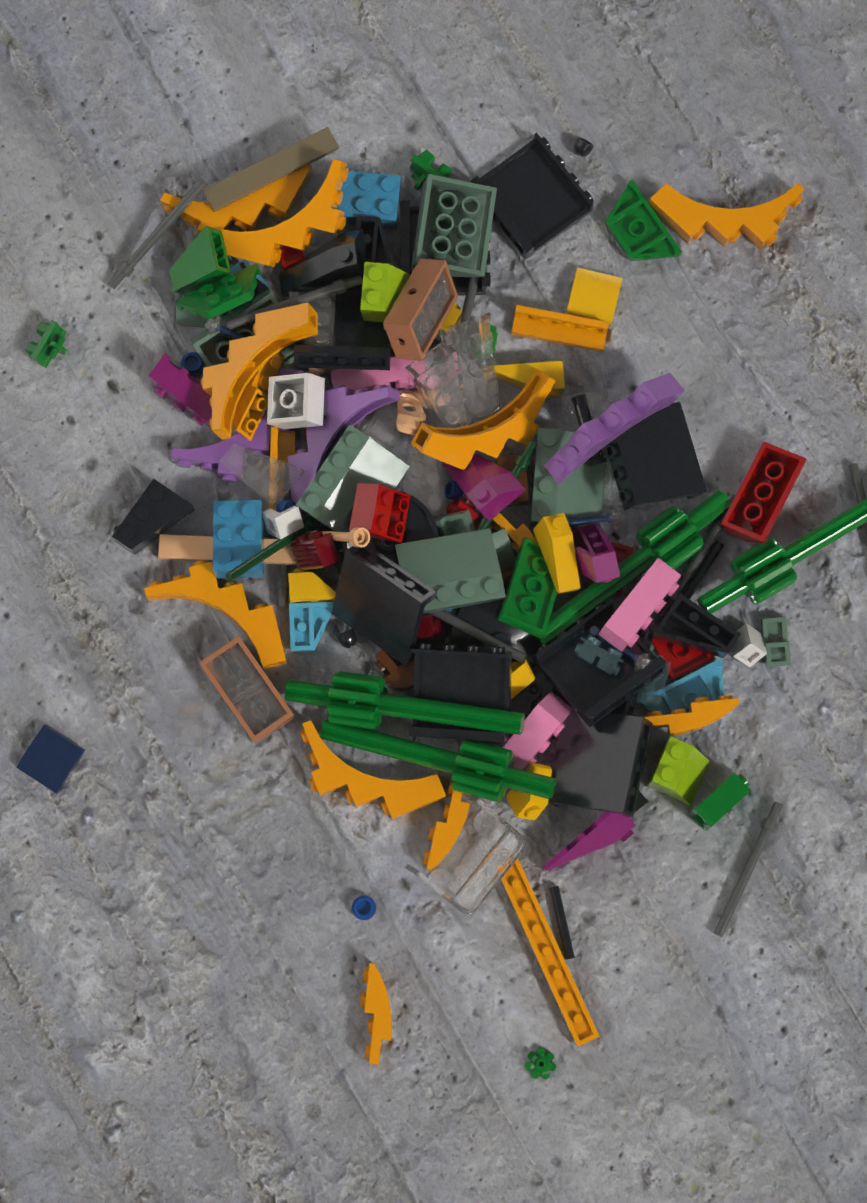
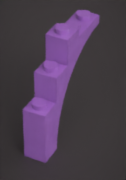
M280 368L278 376L302 374L303 371ZM268 407L251 441L237 433L230 439L210 446L193 449L173 448L171 456L173 463H177L176 466L182 468H190L191 465L200 466V469L206 471H214V468H218L217 473L219 478H222V481L228 483H236L237 480L243 481L246 453H250V456L254 458H264V455L270 456L271 427L275 426L267 424ZM278 428L279 432L291 433V431H297V428Z
M671 373L643 382L629 397L614 402L598 418L583 423L569 437L570 440L544 466L558 484L564 482L603 447L643 419L670 406L685 390Z
M341 384L332 386V390L324 391L326 417H323V426L306 427L308 449L297 450L296 454L288 456L292 501L297 504L349 424L354 427L369 413L384 405L399 401L400 395L398 390L390 388V385H378L375 387L376 390L371 391L367 389L353 390L347 388V385ZM299 509V510H300V514H304V515L307 514V513H305L304 511H302L301 509Z

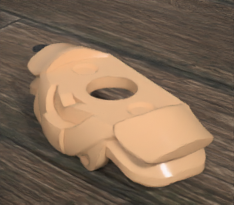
M400 390V400L396 401V428L399 432L415 435L421 423L425 424L426 414H424L422 405L413 392ZM403 406L410 407L414 411H408Z

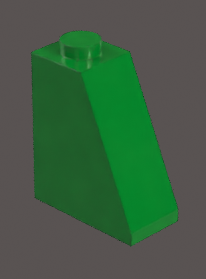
M210 227L203 228L171 267L169 272L174 292L189 295L199 290L203 285L212 284L221 280L223 276L231 274L222 231Z
M734 772L689 814L705 831L710 829L751 791L748 788L749 782L741 774L737 776Z

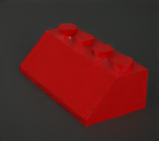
M763 442L721 523L726 534L749 543H765L807 459Z

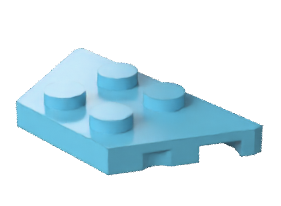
M722 658L639 701L640 704L650 712L661 711L662 715H669L672 710L686 709V713H689V705L694 702L695 698L709 697V701L718 700L719 696H723L724 690Z

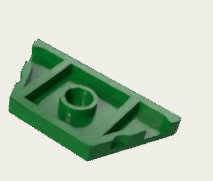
M633 179L629 181L613 211L606 219L605 225L630 262L679 257L682 254L681 249Z
M255 263L234 274H227L221 280L203 285L199 290L176 300L175 304L179 311L186 308L189 309L192 315H201L203 318L212 319L253 299L254 289L258 283L256 275L261 273L259 266Z

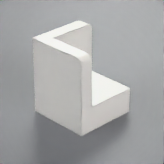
M292 506L281 513L270 508L262 512L268 534L279 539L304 527L300 510L297 506Z
M746 623L737 630L741 635L732 647V653L734 658L751 667L763 658L767 651L763 635Z

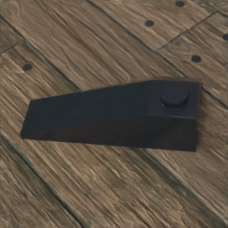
M358 228L337 235L279 273L281 295L285 297L298 293V286L320 287L331 284L339 279L345 280L364 274V263L367 262L363 229Z

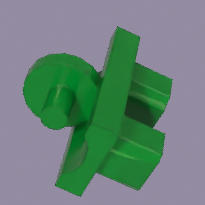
M425 150L419 156L414 155L410 159L412 162L410 168L414 171L411 178L417 181L414 185L417 191L423 187L428 174L450 178L452 174V169L443 163L437 170L433 169L431 165L435 161V157L428 150Z
M53 320L50 323L41 322L37 328V334L41 336L39 343L29 342L25 351L39 365L47 368L51 359H55L58 353L66 354L67 349L62 345L66 340L64 336L67 332Z

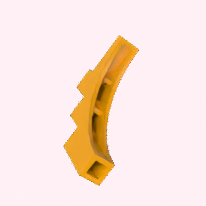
M333 159L328 175L318 193L306 207L290 219L276 226L258 231L237 232L221 229L227 255L275 267V264L281 258L280 244L307 251L308 247L312 245L314 234L311 233L312 228L339 235L340 230L343 231L345 227L346 217H344L345 212L336 208L337 205L341 204L343 198L341 187L348 177L349 169L346 168L347 163Z
M309 164L214 212L209 202L192 201L180 217L184 218V222L192 227L198 225V234L205 227L219 231L221 229L229 230L232 223H234L235 228L242 232L247 230L255 231L266 210L277 219L282 217L287 220L313 173L312 165ZM165 192L160 199L162 208H164L163 211L167 214L181 201V198Z
M666 183L650 198L649 204L654 212L688 244L693 239L697 241L707 230L724 247L729 242L732 244L736 242L743 233L761 250L765 245L770 247L778 238L776 234L780 228L777 224H780L788 215L786 211L790 207L795 209L804 199L802 194L805 188L797 183L785 194L767 203L747 208L729 209L698 203L680 194Z
M309 303L255 314L254 336L229 341V351H227L228 362L203 368L201 386L211 396L212 418L210 419V428L222 440L231 438L232 422L237 404L255 373L271 357L285 347L301 339L318 334V313Z
M536 369L522 391L497 413L474 424L455 428L434 427L421 423L411 445L425 455L464 471L476 450L497 458L508 438L527 445L536 435L540 425L534 422L556 380Z
M200 560L194 562V566L189 567L190 577L179 575L173 577V581L163 583L162 580L149 583V587L144 588L148 601L167 598L187 599L206 604L221 611L236 622L248 635L258 652L264 669L287 664L273 605L268 606L267 603L253 606L254 610L249 611L243 584L233 581L224 584V588L219 589L217 578L213 572L212 561Z
M311 720L302 723L304 730L300 731L305 744L310 743L313 751L309 753L310 759L314 767L319 766L320 768L311 772L313 778L309 779V783L313 793L319 792L320 797L348 786L349 790L344 792L349 804L354 803L355 807L359 808L384 798V802H381L385 816L390 815L392 820L446 799V794L438 774L421 779L403 781L380 779L364 774L347 765L331 752L319 737Z

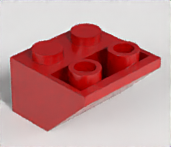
M358 483L349 531L356 527L366 528L372 538L402 543L410 495L380 484Z

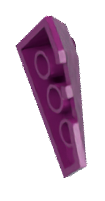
M477 453L473 454L472 460L465 471L440 461L468 498L489 521L525 491V488L510 471Z
M605 812L589 828L545 864L542 869L546 872L612 845L619 839L625 842L634 834L631 829L635 824L629 817H624L618 813Z

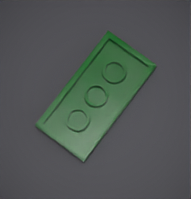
M524 537L520 544L498 620L542 639L547 630L557 591L538 542Z

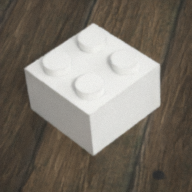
M310 373L269 377L267 424L281 429L323 426L325 378Z

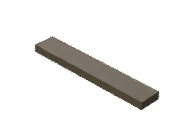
M326 127L203 190L212 209L216 212L338 150L339 146L330 129Z

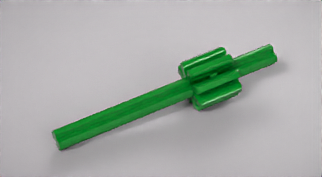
M718 490L687 514L683 510L679 511L676 506H670L639 529L636 539L637 543L642 547L618 564L620 577L606 583L594 582L552 613L545 636L542 639L535 636L536 640L542 645L549 644L560 632L569 629L578 619L588 615L599 604L608 600L647 571L658 558L672 569H675L701 550L704 542L702 536L697 532L729 509L731 503L728 501V496Z
M867 498L785 547H782L781 544L778 545L774 538L769 537L765 543H759L735 557L730 562L731 570L735 575L698 597L699 606L712 614L742 595L749 597L753 604L758 605L792 585L797 580V573L792 568L795 564L867 522Z
M339 671L332 678V686L294 680L287 681L285 686V701L325 706L329 714L328 720L332 724L374 730L380 726L382 715L517 735H521L524 729V713L387 694L385 679L378 676Z
M328 719L322 723L321 739L451 773L452 788L456 792L494 802L503 799L506 794V788L546 799L552 798L554 794L556 778L514 768V761H512L514 754L509 749L467 740L460 746V753L365 728L332 724Z

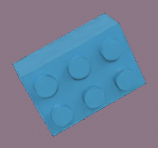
M349 171L347 180L342 183L341 191H343L341 204L337 205L336 208L345 212V225L356 226L357 216L380 217L383 228L397 229L401 176Z
M262 500L213 501V572L216 578H226V573L264 549V518L262 514L264 506ZM264 561L238 578L264 577Z

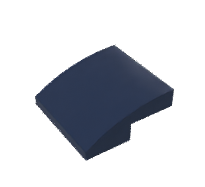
M45 724L28 747L16 768L57 794L70 773L76 768L85 749Z

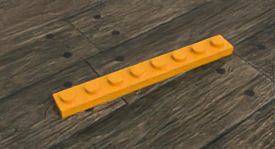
M518 857L496 866V871L576 1046L579 1047L600 1037Z

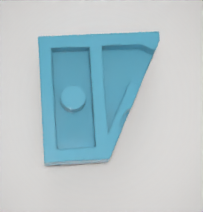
M334 602L289 603L291 652H312L316 650L332 615Z

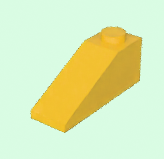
M563 361L494 365L491 368L492 377L522 389L527 385L536 369L544 372L556 380L547 398L560 397V394H564L565 390Z
M565 513L545 516L533 531L556 591L560 594L579 590L580 581L573 534Z

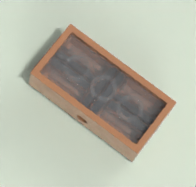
M420 259L412 270L408 281L403 286L397 300H395L389 314L384 319V329L387 332L390 345L397 359L423 360L458 297L446 260Z
M239 636L199 663L255 745L295 718L288 705Z

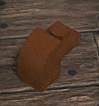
M384 650L379 651L375 655L377 660L375 665L383 674L386 672L389 674L385 678L386 686L396 691H407L414 688L415 658L408 664H401L398 667Z

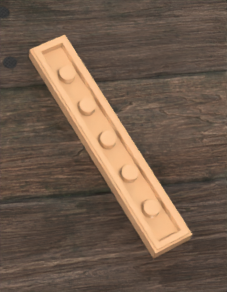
M160 534L158 558L166 560L213 561V536ZM264 539V548L278 539ZM291 543L265 559L264 564L296 565L297 561H295V556H293L294 552H292V547H290Z

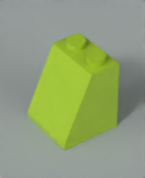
M365 262L360 308L363 320L384 322L385 317L389 314L395 300H397L403 286L411 275L390 264Z
M670 736L664 743L646 787L691 806L710 761L693 745Z

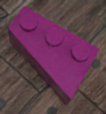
M165 353L148 375L154 388L153 392L162 399L167 397L173 401L172 406L180 412L184 413V411H187L193 415L191 419L198 425L203 426L205 424L210 427V419L212 418L211 396L203 390L201 381L199 382L188 374L189 371L184 367L180 369L170 362L171 357Z
M600 523L571 530L578 572L596 583H606L620 577L615 550Z

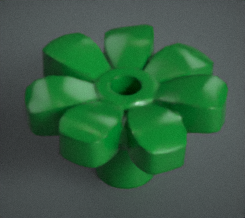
M538 1048L537 1054L530 1051L527 1055L530 1062L525 1063V1069L528 1071L532 1070L531 1077L537 1079L540 1074L543 1079H547L550 1077L549 1070L555 1071L556 1064L551 1062L555 1056L552 1052L545 1054L544 1048Z

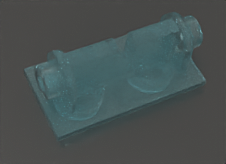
M588 635L587 638L582 636L580 639L585 642L583 645L578 643L574 652L578 653L577 656L591 664L596 656L601 659L597 667L610 675L612 673L617 675L621 666L617 665L618 662H625V659L621 658L623 653L612 647L609 650L600 646L601 641L591 635Z
M667 662L664 674L638 692L637 703L660 707L671 666L670 662Z

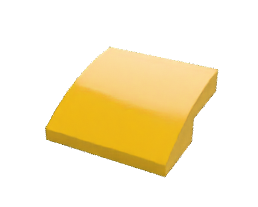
M577 267L566 314L605 321L612 325L622 278Z

